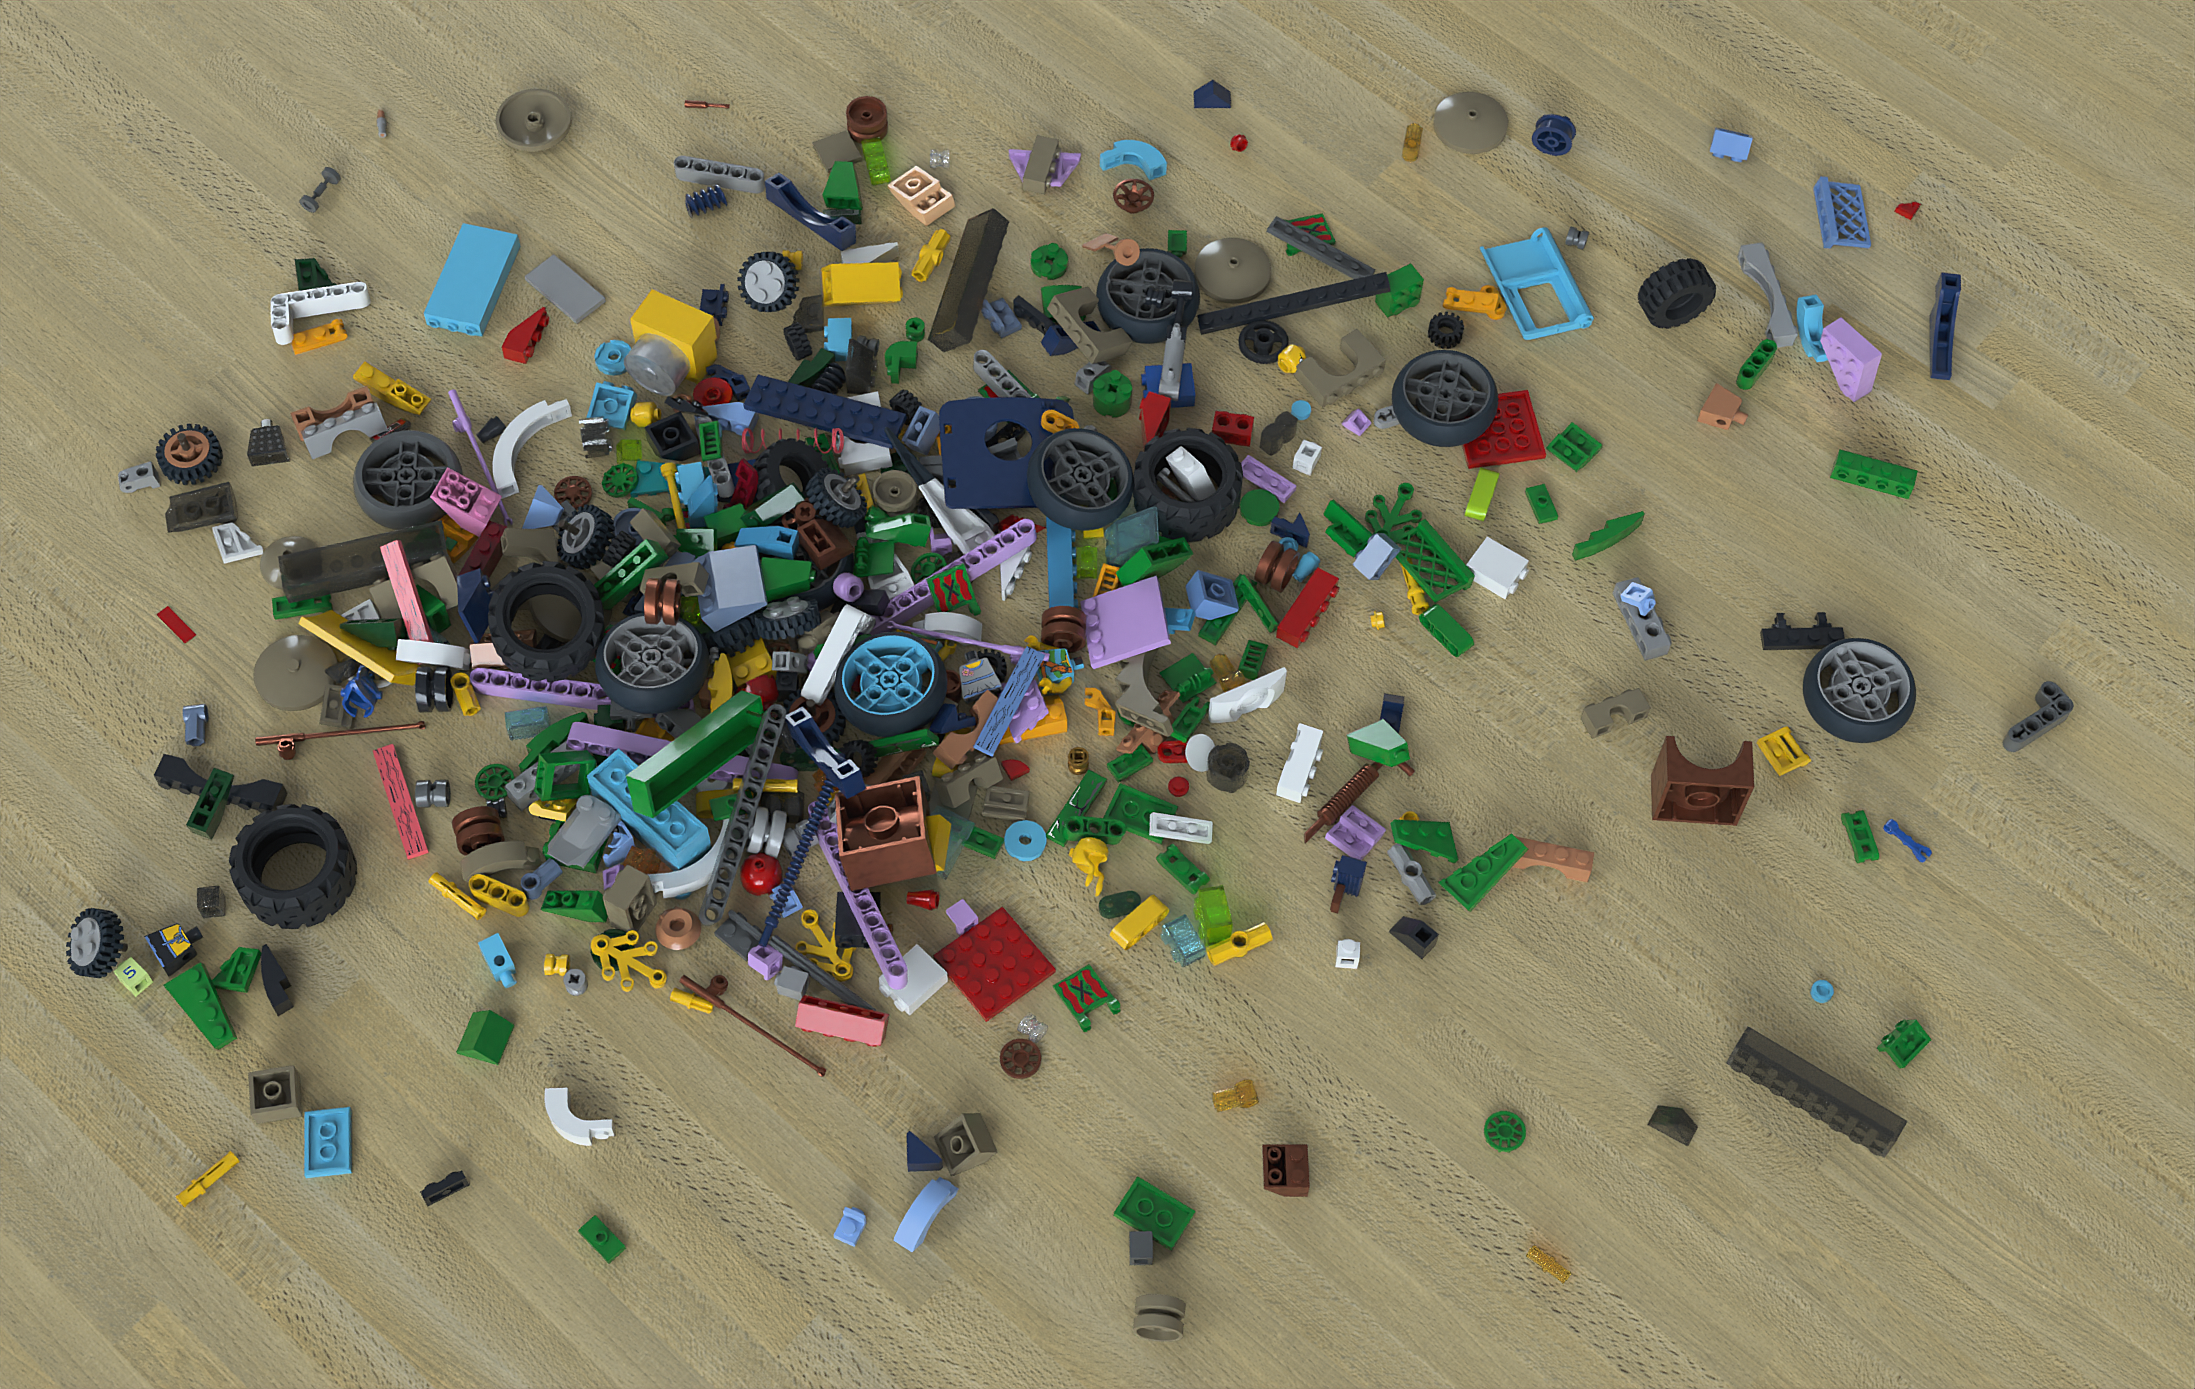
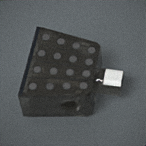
M270 419L262 420L261 427L253 428L250 432L247 456L252 467L290 462L281 428L278 425L273 426V421Z

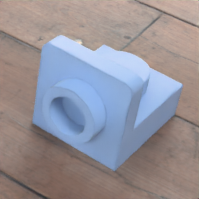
M1634 582L1620 595L1623 602L1637 606L1640 615L1643 616L1652 610L1656 604L1652 589Z
M780 885L772 889L773 894L769 895L771 900H777L776 895L780 894L778 889H782ZM794 890L789 891L791 896H787L788 902H785L786 907L782 908L784 910L783 913H780L782 918L803 908Z
M845 1207L843 1210L844 1215L834 1233V1238L855 1247L867 1223L866 1216L858 1208L852 1207L850 1209Z

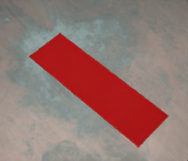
M169 606L156 614L184 643H187L196 636Z

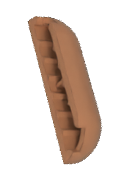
M925 748L883 756L878 762L877 768H873L875 770L874 773L866 778L865 784L873 786L906 779L921 762L927 751H925Z

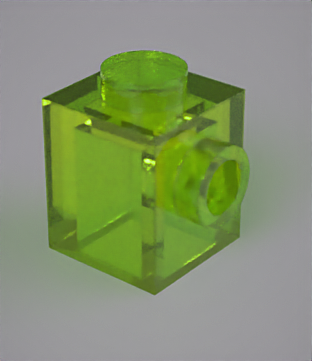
M1077 547V578L1097 579V547Z
M681 596L679 617L688 621L693 626L700 627L702 619L698 597Z

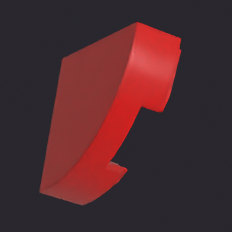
M1917 202L1901 203L1894 212L1912 220L1921 204Z
M1008 759L1001 761V766L1011 781L1030 772V768L1019 760Z

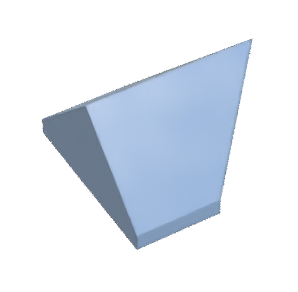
M542 485L537 487L522 529H536L557 525L564 508Z
M622 821L618 823L619 833L614 832L613 840L610 845L608 844V847L612 848L610 854H604L603 856L605 866L608 868L637 856L633 837Z

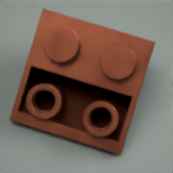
M813 519L797 528L801 546L820 571L855 552V548L839 527L833 525L832 520L828 522L824 519Z
M1262 1144L1264 1190L1284 1197H1308L1310 1188L1308 1144Z

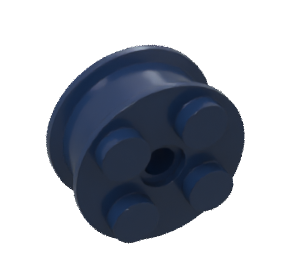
M1556 114L1543 115L1536 122V130L1532 134V143L1539 151L1553 156L1564 155L1572 148V140L1575 138L1576 128L1570 118Z

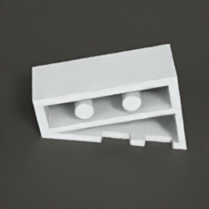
M1299 723L1296 739L1292 742L1290 755L1285 763L1277 786V796L1298 803L1301 802L1303 796L1307 797L1310 789L1308 784L1309 778H1314L1317 769L1314 766L1315 762H1320L1323 750L1320 749L1323 735L1322 730Z

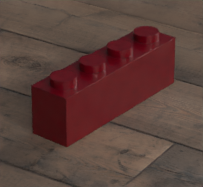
M489 520L458 576L481 569L483 575H487L490 578L503 555L501 536L505 528L508 527Z

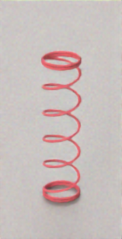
M750 428L744 429L741 442L743 451L746 454L757 453L762 445L767 449L764 442L765 431L763 428L761 429L762 442L759 449L755 452L752 451L754 446L753 432ZM781 428L779 429V439H782ZM799 428L797 429V432H796V433H797V441L799 440V437H800V430H799ZM815 428L813 447L816 444L818 449L824 454L828 453L832 446L836 454L842 452L844 436L840 428L832 429V444L826 452L822 451L818 445L817 428ZM747 430L750 435V447H748L746 441ZM837 431L839 432V435H840V447H839V450H837V447H836V434H837Z

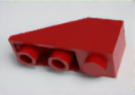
M542 307L509 331L501 347L504 359L527 364L529 358L534 354L536 343H539L544 327H547L549 324L546 307Z

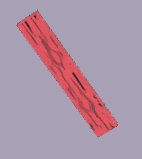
M396 540L380 547L409 639L434 643L401 540Z
M390 744L372 750L408 860L429 853L394 745Z

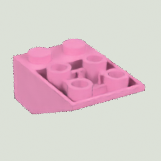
M447 467L430 498L461 528L480 537L502 496Z

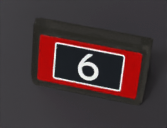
M400 418L387 426V431L372 436L369 439L371 443H374L388 434L410 430L411 423L404 418Z

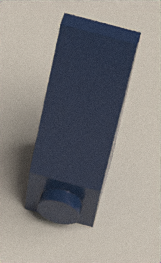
M1094 321L1083 322L1089 328L1101 332ZM1060 325L1050 326L1041 341V344L1050 356L1064 355L1078 349L1077 345Z

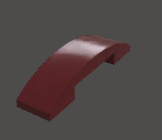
M742 458L735 473L739 478L730 503L725 504L723 509L742 503L746 511L752 505L758 486L757 471Z

